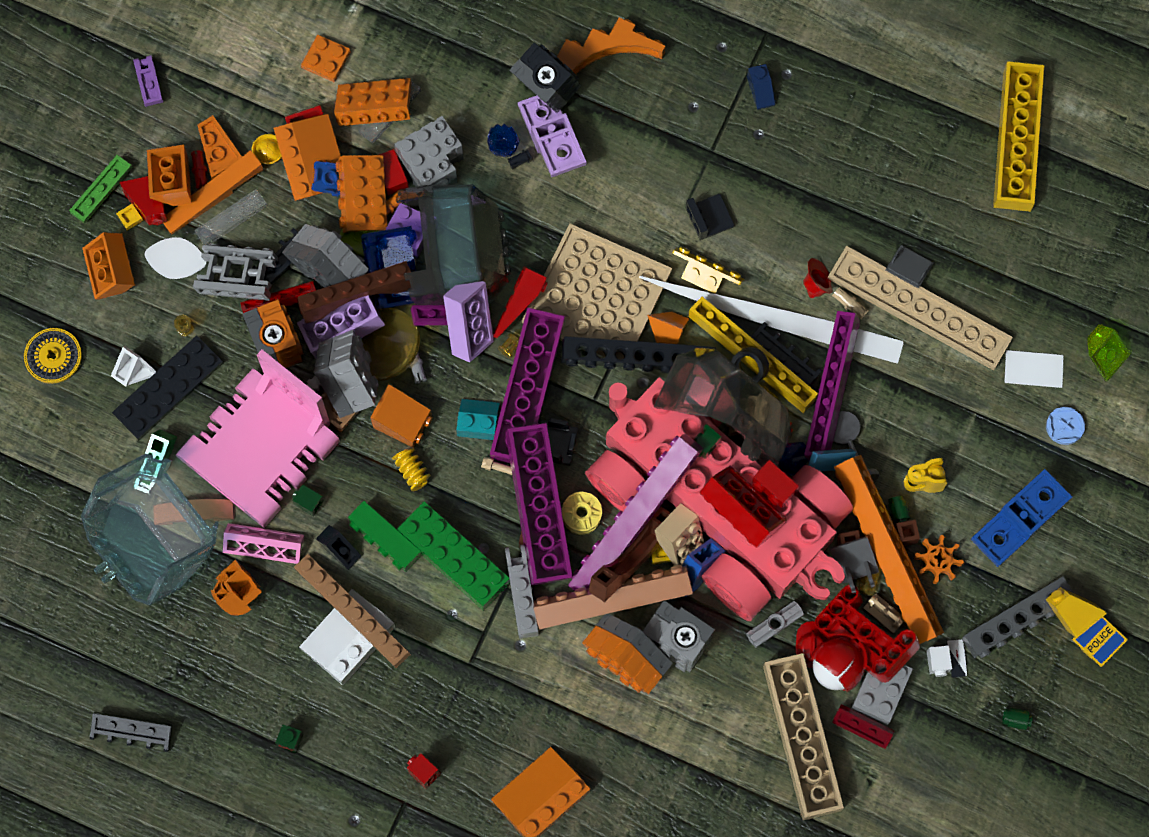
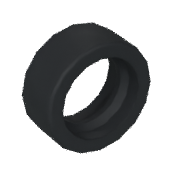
M748 347L733 356L730 369L733 377L739 383L751 386L766 377L769 371V362L761 350ZM744 356H750L757 362L759 373L755 377L745 374L742 370L741 359Z

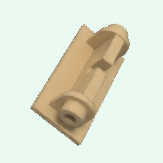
M877 594L864 607L868 613L892 633L904 622L902 615Z

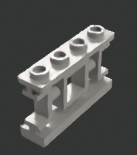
M217 244L202 246L204 253H202L201 257L204 261H209L206 275H197L198 280H194L193 288L199 294L270 301L271 293L269 289H271L272 285L269 281H264L266 267H276L275 262H278V257L273 250L267 248L255 250L252 247L241 249L232 245L220 247ZM216 256L224 257L223 266L217 265L218 258ZM252 260H260L258 269H252ZM231 263L244 265L242 278L228 277ZM215 273H221L220 281L222 283L213 282ZM250 276L256 277L255 284L257 286L248 285Z

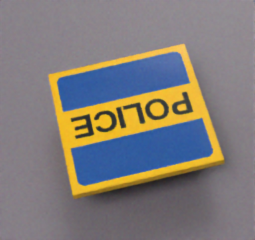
M1102 617L1077 639L1074 637L1072 640L1086 655L1102 667L1128 639L1108 620Z

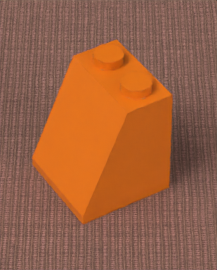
M391 385L387 386L370 417L374 429L413 448L416 443L419 444L424 436L422 433L424 428H428L433 419L430 409Z

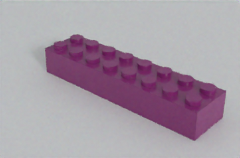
M527 308L490 451V458L510 463L505 432L510 428L539 424L565 323V316Z
M547 423L510 428L505 434L530 584L537 585L569 580L572 578Z

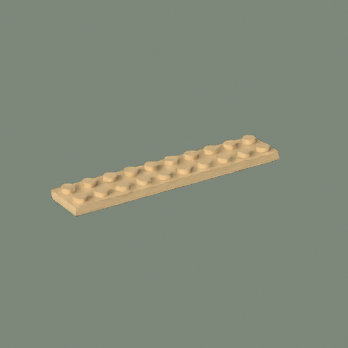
M848 246L845 247L828 276L829 280L994 371L1012 340V336L923 287L916 288L885 271L886 267Z

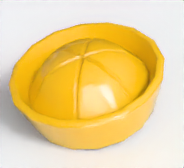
M263 134L253 142L252 152L260 163L274 164L282 157L275 135Z

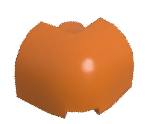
M235 560L216 577L218 581L214 589L211 590V593L217 604L225 612L238 616L252 610L248 604L258 597L261 590L255 579Z

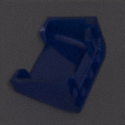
M412 226L361 235L365 266L368 268L367 274L406 261L413 276V289L398 294L371 295L377 309L425 301L426 289L420 282L418 283L412 245L417 237L415 230H412Z

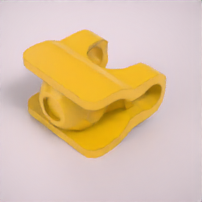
M943 458L932 459L925 464L912 466L903 481L905 489L910 492L925 491L928 493L943 491L947 485L945 470L942 467ZM908 480H909L912 484H916V486H911V485H909Z

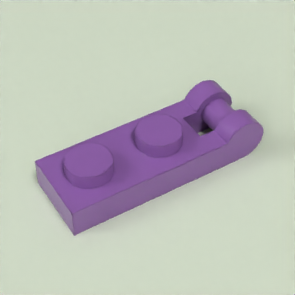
M146 56L145 59L141 60L139 58L134 59L145 107L163 103L152 56Z

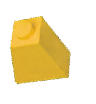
M1062 587L1054 591L1046 599L1065 629L1076 639L1107 614L1095 603Z

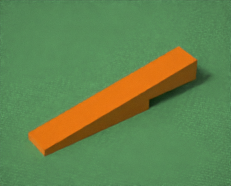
M250 150L191 195L190 204L178 205L166 214L167 222H163L170 234H174L233 194L232 190L263 170L262 165L253 152Z

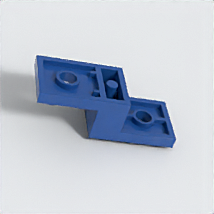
M1044 469L1013 497L991 521L978 531L971 540L999 567L1031 538L1048 519L1062 508L1072 496ZM1046 492L1049 495V500L1042 501L1039 498V493ZM994 536H1002L1004 543L1001 545L996 544L993 539Z

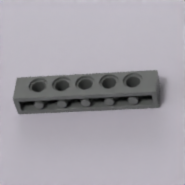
M1059 578L964 635L962 640L974 659L978 656L981 659L991 653L990 649L995 646L998 649L1008 643V638L1012 636L1014 639L1024 633L1023 629L1028 626L1030 629L1036 627L1041 623L1039 620L1043 617L1049 619L1054 616V611L1046 601L1048 596L1060 587L1074 593L1065 578ZM1032 606H1038L1041 610V613H1034L1032 610ZM1021 615L1024 618V623H1018L1015 616ZM999 625H1005L1008 628V633H1002L999 630ZM989 635L992 642H984L982 636Z

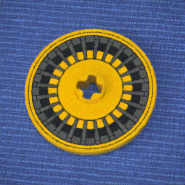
M49 328L38 332L29 340L24 351V362L29 373L35 379L49 384L60 383L69 379L79 368L82 358L81 347L77 339L68 331L59 328ZM51 352L55 354V359L50 358L49 354Z

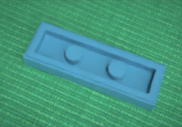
M853 449L813 451L808 466L818 471L835 470L834 466L855 457L856 451Z

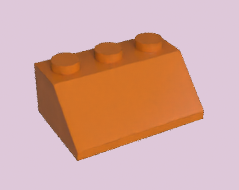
M177 145L147 150L150 198L171 206L190 204L189 158L185 146Z
M103 232L82 248L95 300L124 293L135 285L121 233Z

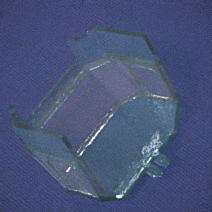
M144 454L97 479L81 514L87 540L104 561L95 567V573H101L108 567L111 570L101 578V581L106 583L116 577L133 600L150 606L179 590L209 557L216 544V532L219 521L215 522L210 529L166 472L172 460H159L153 458V455Z

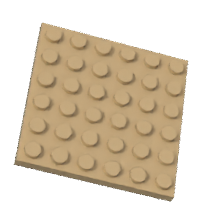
M569 224L544 274L547 277L546 282H548L544 292L540 291L528 308L565 316L560 340L568 336L639 341L649 320L648 315L652 314L664 289L639 278V276L667 282L672 268ZM596 351L598 357H606L603 351ZM615 353L618 359H624L623 353Z

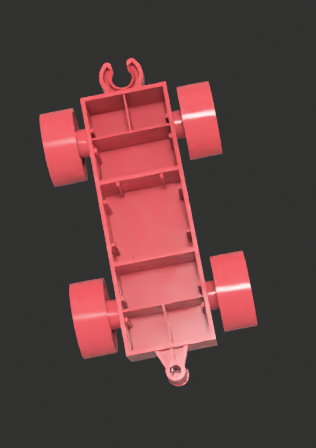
M687 364L669 384L659 377L637 401L627 398V387L624 384L614 383L609 388V407L615 412L618 421L606 433V446L613 452L606 450L585 472L591 484L609 503L619 511H624L627 507L625 505L627 500L637 494L636 488L642 481L649 478L647 474L653 466L657 467L660 463L658 460L665 451L668 452L672 447L670 445L671 441L676 436L680 437L685 433L694 440L700 432L703 434L704 426L707 424L722 436L721 442L706 459L702 456L696 458L666 498L676 508L681 503L697 514L701 530L729 554L722 553L702 574L701 577L705 585L727 608L746 621H752L771 600V595L766 587L781 599L797 582L815 599H828L830 591L825 587L817 585L814 576L819 570H827L836 583L840 584L845 578L843 568L832 557H828L824 551L832 543L836 534L835 529L853 510L850 500L833 481L817 469L803 465L791 478L799 486L798 491L782 508L779 505H773L768 500L769 496L764 492L760 493L787 521L766 542L756 548L739 531L734 529L732 524L725 517L721 516L710 503L705 501L704 497L699 493L712 476L729 465L752 486L754 484L752 482L753 476L762 468L718 429L736 409L735 403L728 392L711 375L694 364Z

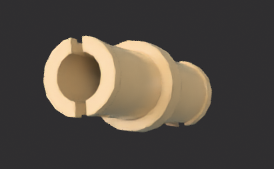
M841 287L832 295V297L845 306L846 310L849 309L852 313H856L860 320L869 311L859 304L854 296L851 297Z

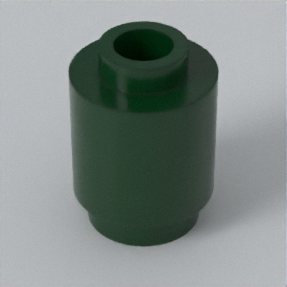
M903 496L893 497L888 500L889 504L887 506L893 523L906 522L911 519L907 502Z
M1012 707L1010 709L1005 708L1002 724H1006L1007 727L1026 730L1027 727H1031L1033 716L1029 715L1028 710Z

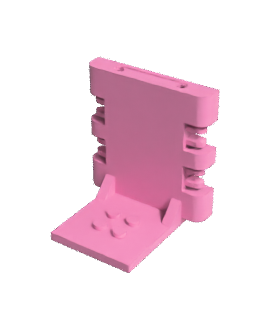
M261 350L257 357L264 374L261 375L252 368L235 387L236 391L246 398V401L237 394L233 396L234 400L241 405L238 410L232 404L227 403L225 405L233 415L221 406H218L209 417L221 429L210 422L207 426L212 432L216 433L214 437L211 438L202 431L199 435L208 442L205 444L193 435L177 452L176 456L265 528L281 510L280 505L269 496V494H272L280 501L283 498L274 488L280 485L285 491L291 489L282 479L286 480L295 489L300 488L307 478L294 465L296 464L306 472L309 468L300 461V458L304 455L310 462L314 463L316 461V458L308 452V449L324 461L340 440L328 429L330 421L322 397L265 351Z

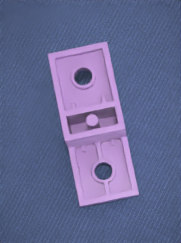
M538 96L518 102L519 110L536 150L542 154L551 178L586 165L585 157L566 113L562 114L561 110L556 113ZM539 110L547 112L545 117H539L536 113ZM559 150H565L567 152V155L565 157H559L557 155V152Z

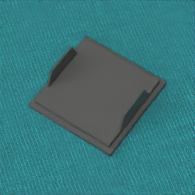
M901 245L885 271L919 288L934 263Z

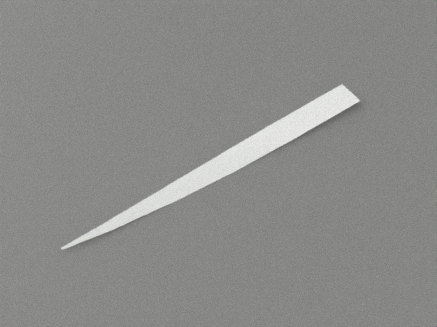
M639 276L641 279L696 301L703 296L714 307L761 324L766 322L767 326L830 345L835 322ZM858 329L854 352L898 363L903 341Z

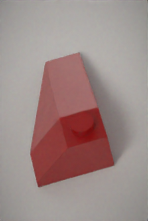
M525 266L523 267L513 288L515 292L507 301L505 307L507 309L502 313L493 337L498 338L539 295L540 291L544 292L548 284L546 282L547 277Z

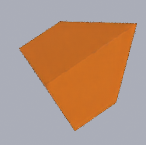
M672 311L648 315L656 343H679L689 318Z

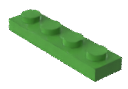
M116 155L69 210L70 213L83 223H86L133 168L132 165Z

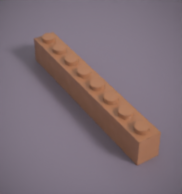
M676 565L669 570L663 571L659 569L648 575L637 574L631 579H627L606 602L591 594L589 588L581 587L576 589L575 592H560L556 596L549 598L547 596L539 597L534 601L533 609L538 627L543 629L693 594L687 566Z

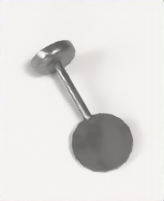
M841 411L833 441L838 444L848 443L850 449L856 451L852 441L859 435V420L854 414ZM868 469L874 482L879 478L880 474L876 469Z

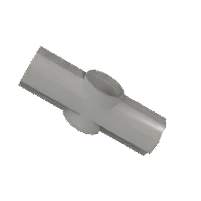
M793 601L777 613L770 615L767 620L750 630L746 635L751 644L757 648L804 616V613L798 603ZM776 620L780 623V627L772 628L770 622Z

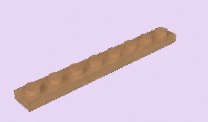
M307 554L294 566L295 570L395 668L411 655L310 555Z

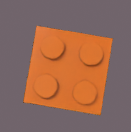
M317 34L301 64V68L335 82L351 50Z

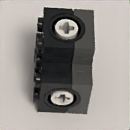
M535 42L510 69L523 84L556 113L562 109L582 86L578 82L580 78L566 64H563L543 44L538 46Z

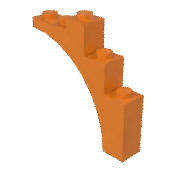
M618 18L610 35H607L603 30L592 28L583 46L577 41L566 39L557 57L577 74L593 61L618 53H640L662 59L665 54V45L659 40L647 38L641 32L636 33L635 24L631 20Z

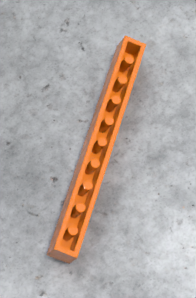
M862 456L853 457L834 466L836 477L841 481L844 494L852 504V511L860 522L861 531L868 537L872 551L877 558V565L884 573L885 582L891 588L894 601L902 612L904 622L916 634L920 644L943 634L944 631Z

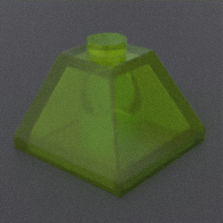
M1098 324L1087 337L1089 357L1103 379L1108 382L1130 356V353L1115 329Z

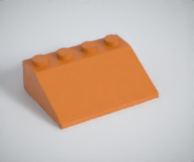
M325 114L273 128L294 200L299 201L323 194L322 192L312 190L315 173L314 162L336 163L341 157L329 115Z
M550 747L497 793L491 801L523 837H540L589 794L590 788Z

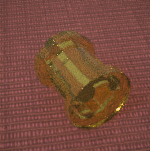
M179 315L174 320V326L180 336L187 337L192 334L194 327L188 316Z
M509 333L508 339L502 346L499 345L497 348L504 356L510 359L512 353L517 349L519 339Z

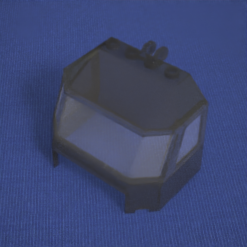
M695 348L688 353L677 355L654 404L656 409L709 416L730 425L740 433L739 435H734L731 439L741 448L740 452L745 456L748 455L751 461H756L762 467L769 460L778 467L792 436L788 408L715 349Z

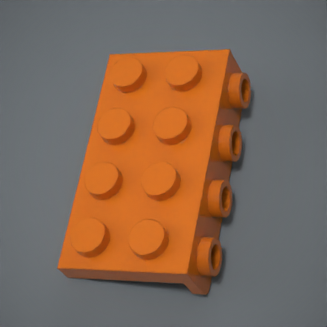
M411 79L338 85L334 110L337 124L339 126L409 120Z
M383 155L341 156L336 162V171L339 172L337 189L340 191V198L338 200V207L341 210L340 228H342L343 233L353 231H385L387 228Z

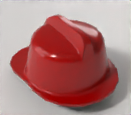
M815 258L809 259L808 273L803 280L810 298L820 297L825 293L831 294L833 291L831 280L828 279L829 272L821 261Z
M810 621L802 624L796 635V655L803 653L808 668H813V663L810 659L813 651L822 642L828 640L821 635L815 622Z

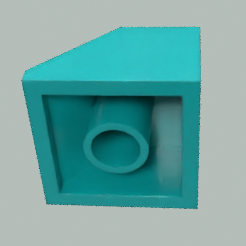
M462 399L458 413L457 436L494 440L500 403Z

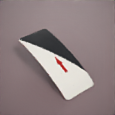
M963 640L947 641L952 665L951 677L967 676Z

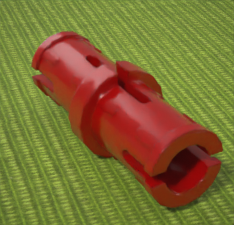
M196 150L197 154H195V151L191 152L193 162L192 173L195 175L196 189H200L207 184V168L204 166L203 151Z

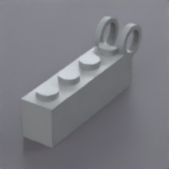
M520 545L522 557L511 559L509 547L505 548L518 635L519 639L538 636V627L533 609L534 603L525 546Z

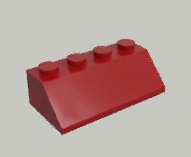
M731 465L712 476L699 492L705 501L710 503L721 516L725 517L732 524L734 529L739 531L756 548L766 542L787 521Z

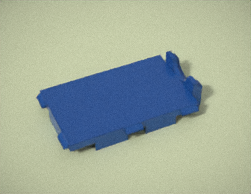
M314 162L315 173L312 190L338 197L340 195V191L337 189L339 172L336 171V163Z

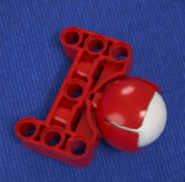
M850 585L845 586L815 619V625L819 632L828 640L816 647L810 659L813 663V672L818 682L831 690L851 691L861 681L864 669L878 681L883 683L889 682L920 648V642L912 630H903L895 639H892L859 613L857 609L861 606L863 598L856 586V593H853L856 594L854 598L848 599L853 594ZM838 609H842L841 612L835 613ZM825 623H829L827 627H822ZM871 631L869 635L864 636L865 632ZM913 639L911 643L905 644L907 640ZM900 654L899 657L895 659L892 658L893 655ZM887 668L885 672L879 673L881 669Z

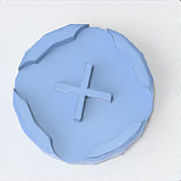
M1060 407L1049 415L1046 421V430L1053 441L1058 444L1069 445L1081 438L1085 431V422L1083 416L1075 411V409Z

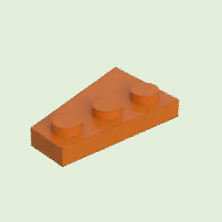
M211 116L198 124V129L210 175L214 179L242 156L215 117Z

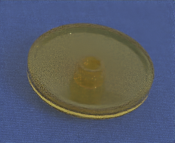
M379 308L378 311L385 326L361 338L364 350L368 351L371 356L369 364L370 373L377 378V381L388 380L403 373L413 363L420 346V335L417 326L413 325V320L406 313L395 308Z

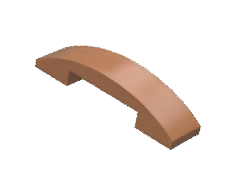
M195 499L155 505L156 525L176 523L175 521L234 520L233 502L224 499Z

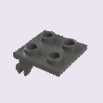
M867 536L830 548L833 559L843 568L845 578L842 584L849 582L852 594L856 593L853 580L866 575L868 576L871 588L875 587L872 574L878 573L879 569Z

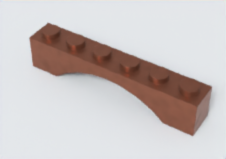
M405 261L298 296L299 309L305 324L322 319L338 307L364 296L385 293L398 294L413 289V276Z
M661 507L652 516L632 545L619 558L607 565H603L591 577L589 592L603 602H606L661 546L657 541L655 529L671 513Z

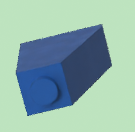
M712 538L688 554L682 565L688 568L693 592L703 583L702 574L722 553H725V550Z

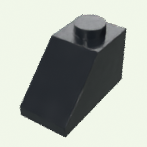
M330 525L316 538L323 548L348 570L361 557L360 553L348 540Z

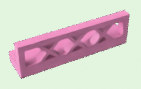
M228 523L224 531L223 553L297 564L301 558L304 535ZM228 540L236 541L240 546L230 548L228 547ZM253 543L259 549L250 551L246 545ZM273 546L278 552L270 554L265 548ZM287 549L296 550V557H290L284 551Z

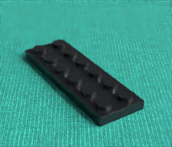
M196 335L120 404L112 414L139 441L223 364V361Z

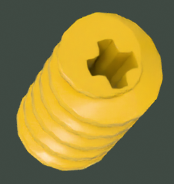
M414 448L405 449L392 458V460H396L395 465L400 467V473H404L403 478L407 480L409 486H412L411 491L413 492L424 487L428 483L427 479L431 476L430 474H423L427 470L426 467L419 468L423 464L422 461H415L419 456L411 455L415 451Z

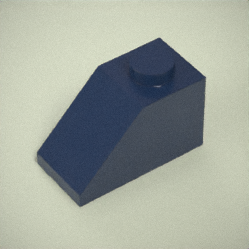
M763 64L748 68L747 80L757 110L775 106L772 82L767 65Z

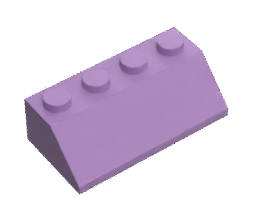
M483 281L455 285L443 295L452 355L469 363L494 342L486 282Z

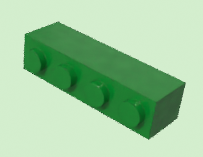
M365 501L349 515V526L355 532L360 531L365 535L363 539L368 544L372 545L374 543L379 548L377 551L384 558L388 556L393 560L392 565L399 571L403 569L407 572L422 556L421 551Z

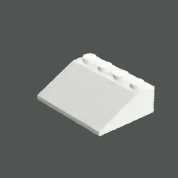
M353 589L349 591V594L389 633L395 629L394 622ZM335 608L299 646L301 650L342 686L376 650Z

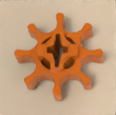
M944 535L939 537V544L937 546L931 545L928 539H924L922 544L927 548V553H916L914 555V559H921L925 562V568L920 569L918 574L921 576L924 572L931 571L934 574L933 584L939 582V574L941 573L947 574L951 581L954 580L955 574L951 572L950 567L952 565L961 567L964 563L963 560H956L952 556V552L959 548V544H955L952 548H946L943 544ZM940 553V556H939V557H940V560H942V561H941L940 565L938 566V560L936 559V557H937L938 554Z

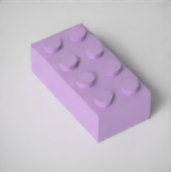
M371 295L352 300L330 312L322 319L305 324L304 319L297 322L310 352L316 359L320 342L354 330L357 336L359 335L363 338L385 326Z

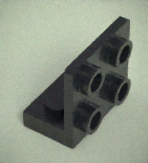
M720 194L696 203L694 198L686 200L685 209L699 240L734 227Z

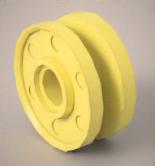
M576 492L568 496L563 503L561 512L563 524L574 534L584 535L591 533L598 527L602 517V507L599 500L587 492ZM582 509L587 512V515L579 517L576 512Z

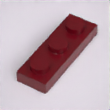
M842 704L832 723L884 749L887 748L895 730Z

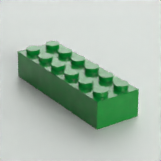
M425 501L397 528L406 539L421 551L422 556L483 611L510 584V578Z

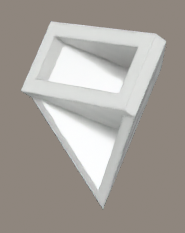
M124 346L111 377L124 386H128L150 378L156 371L139 355Z

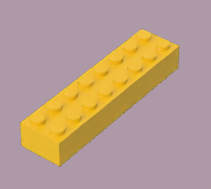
M1007 61L1003 70L993 208L1031 212L1034 206L1044 65Z

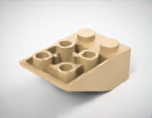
M681 503L655 529L657 541L674 566L683 565L687 555L704 544L698 515Z

